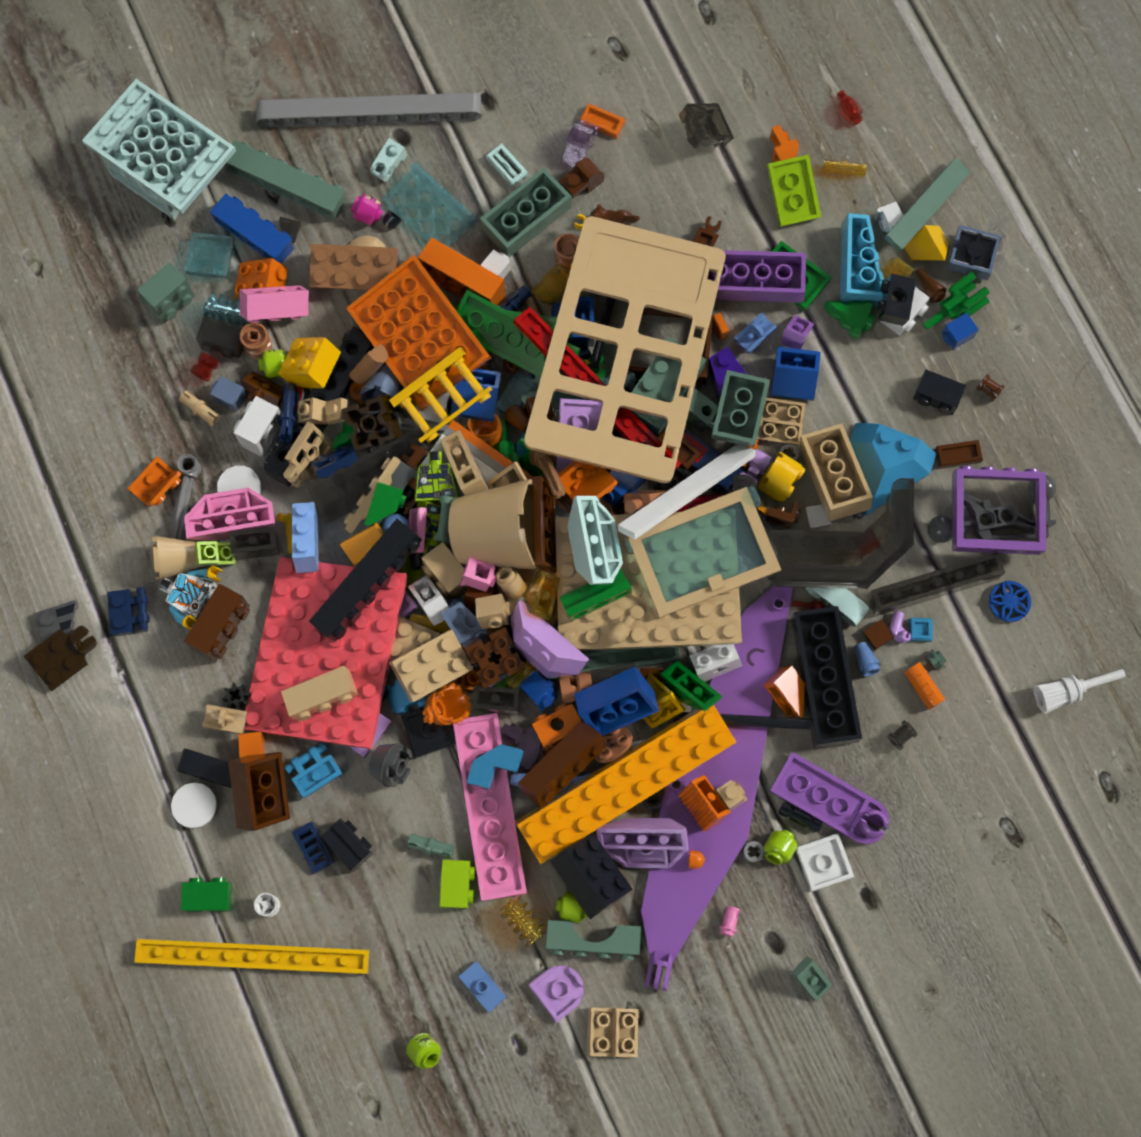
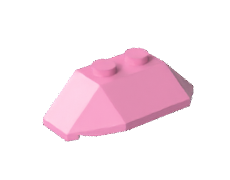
M249 487L206 494L184 516L186 538L218 541L258 534L275 525L273 504Z

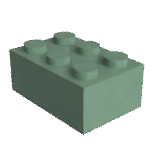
M727 370L711 438L754 448L770 380Z

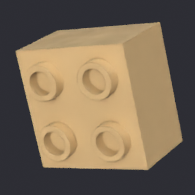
M443 542L422 557L424 573L432 582L436 580L437 589L445 599L449 597L453 600L466 592L467 585H460L464 568Z

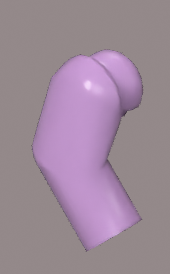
M894 611L889 630L895 640L903 644L911 639V634L902 627L905 614L900 611Z

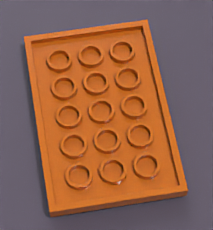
M412 255L346 308L372 345L376 347L381 344L387 350L388 359L385 362L404 388L459 347H462L466 352V355L463 356L464 364L471 373L491 358L415 255ZM452 365L445 370L447 372L446 376L453 386H456L465 379L459 370ZM432 379L427 383L430 386L428 389L436 400L447 393L439 380ZM417 391L410 396L421 411L430 406L423 395L418 394Z

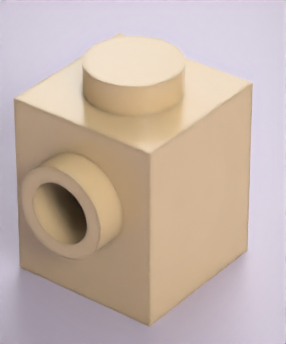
M502 594L475 599L476 618L482 629L499 628L500 626L508 625V615H511V607L509 602H505Z

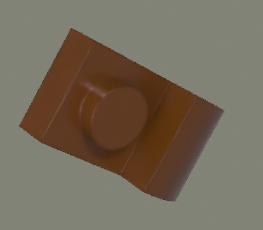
M584 158L575 163V168L560 179L559 184L572 198H575L584 189L589 194L604 182V173L590 158Z

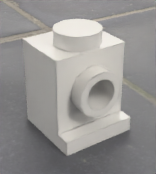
M893 202L878 208L874 220H879L880 229L887 234L901 219L903 214L897 202Z

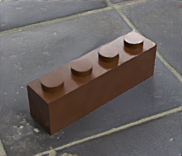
M581 721L518 782L523 795L541 809L552 802L564 787H567L596 756L602 753L606 746L601 734Z

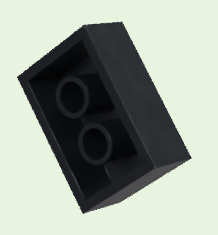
M594 833L567 847L550 861L589 919L600 914L633 890Z

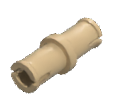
M188 390L180 395L179 402L191 409L193 415L200 416L210 426L215 425L213 420L218 423L220 415L210 409L204 400L197 399Z

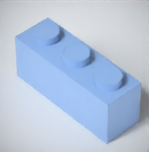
M314 502L292 504V559L296 573L319 571L318 515Z

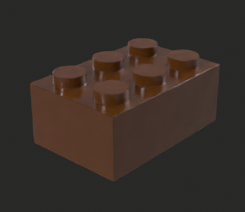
M219 583L184 642L196 653L216 663L218 658L221 659L226 653V645L229 640L235 638L238 632L237 627L241 620L244 621L250 612V609H248L250 605L242 595Z

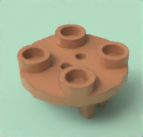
M622 727L602 736L606 747L594 759L599 763H609L616 761L631 749L633 740L629 729Z

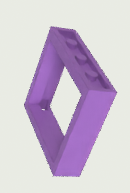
M960 466L959 469L957 468L952 473V551L1026 555L1043 554L1046 551V472H1039L1038 469L1016 471V468L994 470V467L972 469V466ZM964 478L1035 481L1036 542L964 539Z

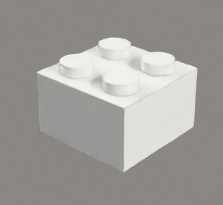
M257 396L253 402L250 401L247 404L245 415L242 420L239 419L234 427V434L241 447L262 458L265 457L280 428L278 419L281 411L277 406Z

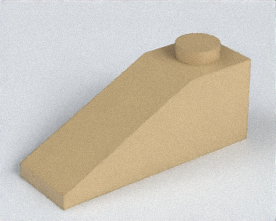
M458 430L442 438L440 441L465 496L489 490L461 431Z

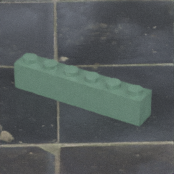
M233 140L231 145L236 148V152L224 165L226 171L330 219H337L347 201L345 191L341 186L337 184L331 185L319 176L307 174L300 167L294 168L282 159L276 160L270 157L263 150L257 151L245 142L239 143Z

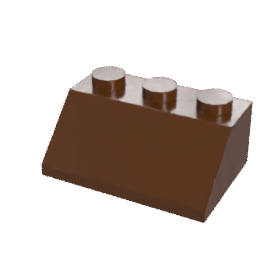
M282 752L248 755L228 761L237 828L255 831L290 819Z

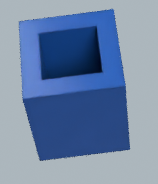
M965 313L945 325L942 331V338L954 350L973 339L979 329L968 313Z

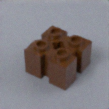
M504 626L485 632L487 638L483 640L475 637L461 644L468 660L472 664H477L473 671L483 688L500 681L498 675L504 672L510 676L525 668L518 652L513 648L509 649L508 646L512 645L513 642ZM491 652L497 654L496 659L493 661L491 659L488 660L491 657Z

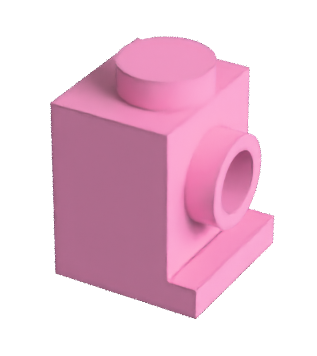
M470 557L465 566L460 585H468L486 592L489 586L493 587L495 584L496 574H494L496 565Z

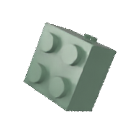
M170 262L137 290L141 296L139 300L163 324L167 320L173 319L177 311L183 306L189 305L193 297H195L187 279Z

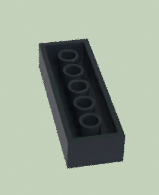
M834 606L794 612L791 622L801 679L805 683L804 696L808 718L810 719L813 748L858 743L862 739L839 607Z

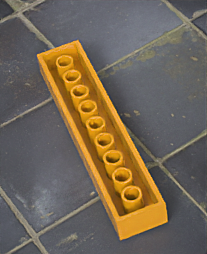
M715 705L705 712L695 709L630 749L621 758L609 762L559 793L543 809L538 806L517 819L515 823L539 863L542 864L736 743V740Z

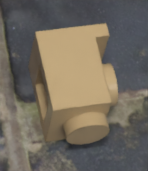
M732 780L716 790L730 812L748 800L741 785Z

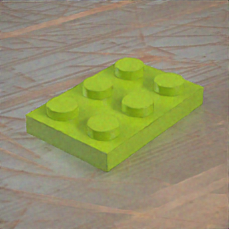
M809 154L766 164L779 227L821 217Z

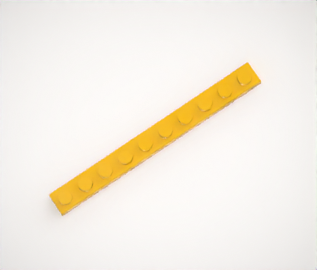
M137 939L134 963L368 974L370 950Z

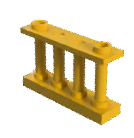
M462 347L456 349L389 400L394 407L398 405L401 408L404 407L424 433L418 439L421 443L425 440L429 443L436 438L439 429L475 402L483 403L491 397L489 393L493 390L491 386L484 390L464 364L463 356L466 355V352ZM451 365L459 370L477 394L468 403L465 402L446 376L447 372L445 370ZM432 379L439 380L460 408L452 415L448 416L428 389L430 386L427 383ZM416 391L418 394L423 395L442 421L433 429L429 427L411 403L412 399L410 396Z

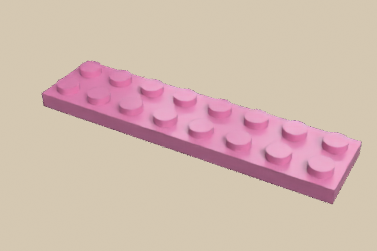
M493 713L463 719L462 722L453 724L481 901L527 894L507 770L496 768L490 790L466 783L473 761L502 744L498 714Z

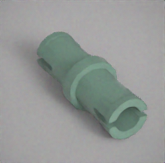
M411 833L408 839V848L424 851L427 855L431 856L434 854L452 859L455 850L453 849H455V845L437 841L434 837L425 838Z

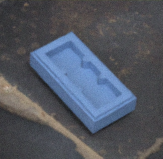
M477 961L459 976L488 1013L506 998L505 994Z

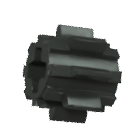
M233 683L230 689L224 688L227 693L222 700L228 702L227 708L232 709L236 707L237 710H241L242 706L248 705L247 699L251 693L245 691L246 686L244 684L237 687ZM233 695H240L241 698L239 700L234 699Z

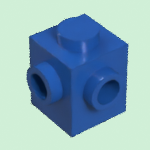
M536 671L519 684L524 695L541 712L546 707L552 705L554 700L558 698L554 691V688H556L554 683L547 677L544 679Z

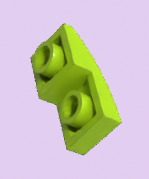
M195 542L197 565L236 564L234 542Z

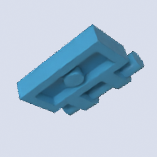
M323 742L316 747L313 745L308 748V752L300 757H294L291 759L292 762L284 766L288 774L294 770L298 771L299 774L293 777L292 781L304 799L343 775L331 754L325 758L321 757L320 754L327 750ZM314 758L316 763L305 770L303 765Z

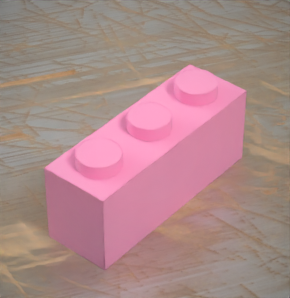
M301 285L240 289V315L248 322L257 323L260 322V319L279 321L285 317L297 320L301 316H308L309 291Z

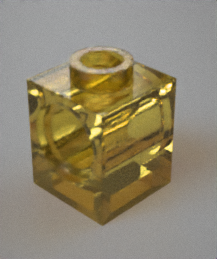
M898 257L890 258L881 272H883L884 280H886L891 273L909 277L914 269Z

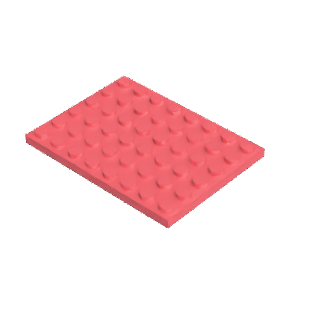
M280 557L249 691L251 695L248 696V705H246L245 709L248 714L244 730L372 750L390 665L389 662L391 661L392 647L395 641L408 578L407 574L395 572L390 577L389 584L381 588L376 594L375 600L370 605H366L361 611L359 619L348 626L346 634L341 639L333 642L314 627L309 620L355 567L319 562V571L296 573L293 559ZM342 666L350 670L358 692V696L353 697L351 702L346 704L338 703L332 706L331 710L324 713L316 712L305 721H295L289 717L281 691Z

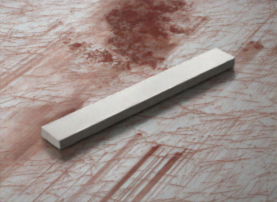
M736 444L618 524V531L634 540L756 457L755 450Z

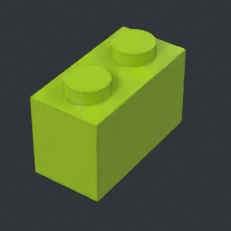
M442 860L440 908L469 909V904H473L474 890H470V881L475 880V867H471L470 861Z

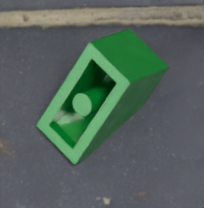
M378 482L364 525L370 526L397 512L398 507L403 508L406 496L402 495L403 490Z

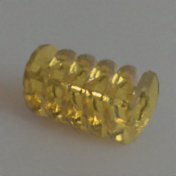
M520 894L511 899L499 911L504 910L501 915L503 919L510 917L507 922L508 926L516 924L513 930L514 933L522 931L519 939H528L525 947L528 948L546 933H543L546 925L545 923L537 925L540 919L539 916L531 918L533 909L525 911L528 903H519L522 897Z

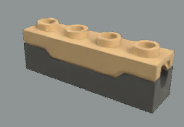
M395 456L392 460L387 458L381 467L384 470L379 478L377 476L374 477L368 486L371 488L369 494L361 496L356 504L359 507L356 513H350L344 521V524L347 525L345 530L355 535L369 527L364 524L378 482L404 490L416 470ZM383 519L377 521L378 525L381 524Z

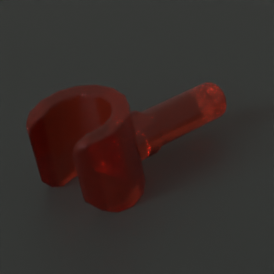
M793 600L792 606L811 608L812 610L823 608V603L819 600L811 602Z

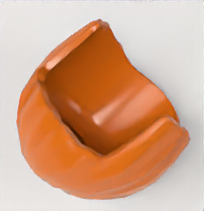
M494 414V422L475 420L471 424L470 418L468 419L466 427L468 431L491 447L498 443L502 433V425L497 414Z

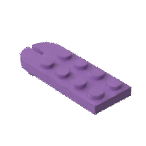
M791 752L769 791L859 844L867 845L878 841L886 833L883 830H887L889 827L888 812L879 801L794 752ZM867 820L883 830L878 831L866 823Z

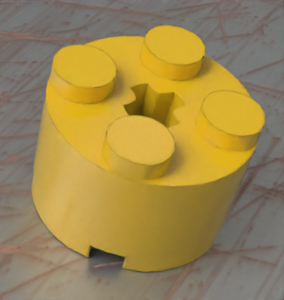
M779 451L775 456L776 460L769 465L761 478L757 489L778 502H784L795 488L792 484H795L801 478L805 468L802 467V464Z

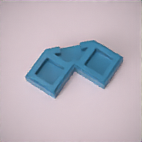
M500 744L473 761L466 783L490 790L496 768L517 773L524 751Z

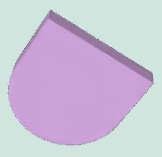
M563 965L547 969L528 984L556 1023L579 1005L584 994V985L580 975L574 969Z

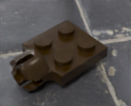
M83 625L70 633H65L60 628L23 657L48 688L53 691L89 664L85 656L96 647L97 642L93 635L81 642V639L90 632Z

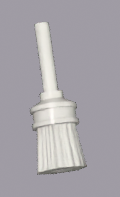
M1123 669L1088 680H1078L1071 674L1065 678H1059L1057 682L1035 685L1033 691L1037 706L1042 713L1046 714L1065 704L1070 705L1073 702L1082 701L1083 693L1087 692V689L1125 678V672Z

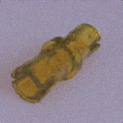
M825 159L823 173L841 174L842 177H846V175L865 177L867 164L851 163L848 160H843L842 162Z

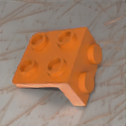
M273 258L242 262L239 266L233 300L240 302V289L285 286L288 268Z
M155 456L127 489L146 506H158L166 498L164 493L170 488L173 490L179 484L181 473L172 470L158 456Z
M578 461L571 462L558 473L565 492L572 500H574L575 496H596L600 499L603 495L610 493L618 483L605 468Z

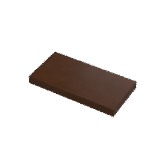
M533 476L535 566L547 573H556L555 496L552 494L546 479L541 476Z

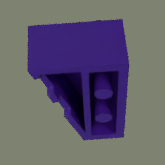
M728 347L709 357L708 370L718 404L726 371L746 374Z

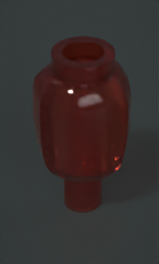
M844 90L839 91L837 96L840 100L838 108L845 121L852 125L859 124L863 120V110L853 97L847 96Z

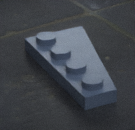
M460 601L440 612L448 627L453 630L460 645L475 637L481 640L487 638L485 632L489 631V629H482L476 616ZM491 652V653H490V656H491V657L488 658V660H490V659H491L492 661L495 660L496 657H497V654H495L494 652ZM505 672L498 675L500 681L508 677ZM496 682V683H494V684L488 686L487 689L491 688L492 686H494V685L497 684L498 682Z

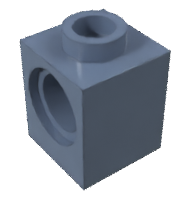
M222 376L213 383L210 390V395L214 402L235 412L238 411L247 396L243 386Z

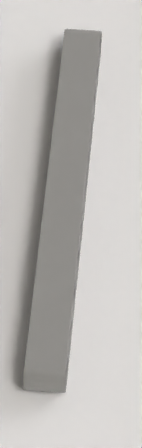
M477 93L260 100L256 103V124L263 128L474 121L482 116L481 96Z

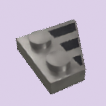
M76 600L34 613L42 642L60 628L65 633L73 631L75 611L78 609V602Z

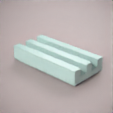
M500 144L486 155L489 163L512 188L516 186L517 182L520 183L522 178L528 176L526 169L503 144ZM501 151L507 157V159L516 167L520 174H517L498 152ZM493 156H495L498 159V161L507 169V171L514 177L513 179L494 159Z

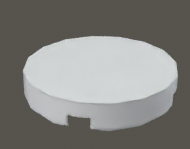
M233 466L221 474L217 482V491L224 492L249 487L258 494H261L262 484L258 475L251 468Z
M195 782L185 784L179 788L173 796L171 803L172 815L176 821L184 827L192 829L201 828L209 824L213 820L218 808L217 797L214 792L204 784Z

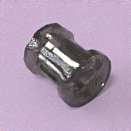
M905 720L901 723L902 726L894 733L887 735L889 741L898 750H902L904 748L903 745L912 737L918 736L912 725Z

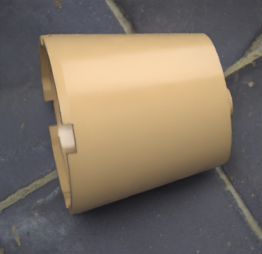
M532 479L469 494L453 500L449 510L448 532L452 551L460 564L466 565L469 558L472 557L494 564L496 567L540 569L535 566Z

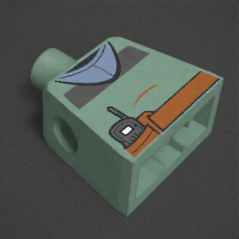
M694 388L686 423L701 432L708 426L713 429L718 406Z

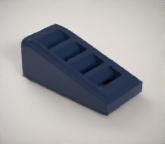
M312 821L291 832L313 874L334 864L325 843L320 838L321 836ZM309 831H312V835L306 837L303 840L301 839L300 836L306 834ZM314 839L317 840V843L313 844L312 846L308 848L305 847V844L313 841ZM318 848L322 849V851L310 857V852ZM325 855L326 859L316 865L313 861Z

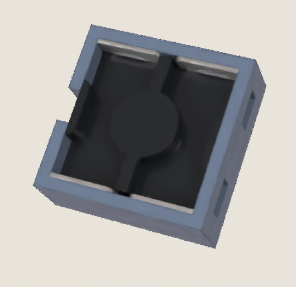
M959 225L947 270L965 275L973 272L976 278L988 281L992 273L1001 236Z

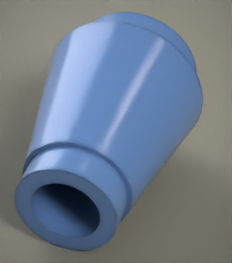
M866 642L855 645L854 650L859 672L863 673L864 677L878 673L880 671V662Z

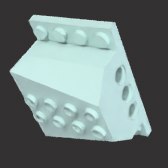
M135 79L82 140L85 146L102 158L113 178L173 220H176L179 212L183 214L236 152V148L138 79Z

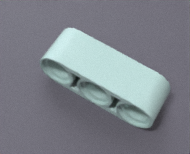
M818 570L805 586L807 592L826 607L838 606L840 618L853 627H856L870 610L866 603L822 570Z

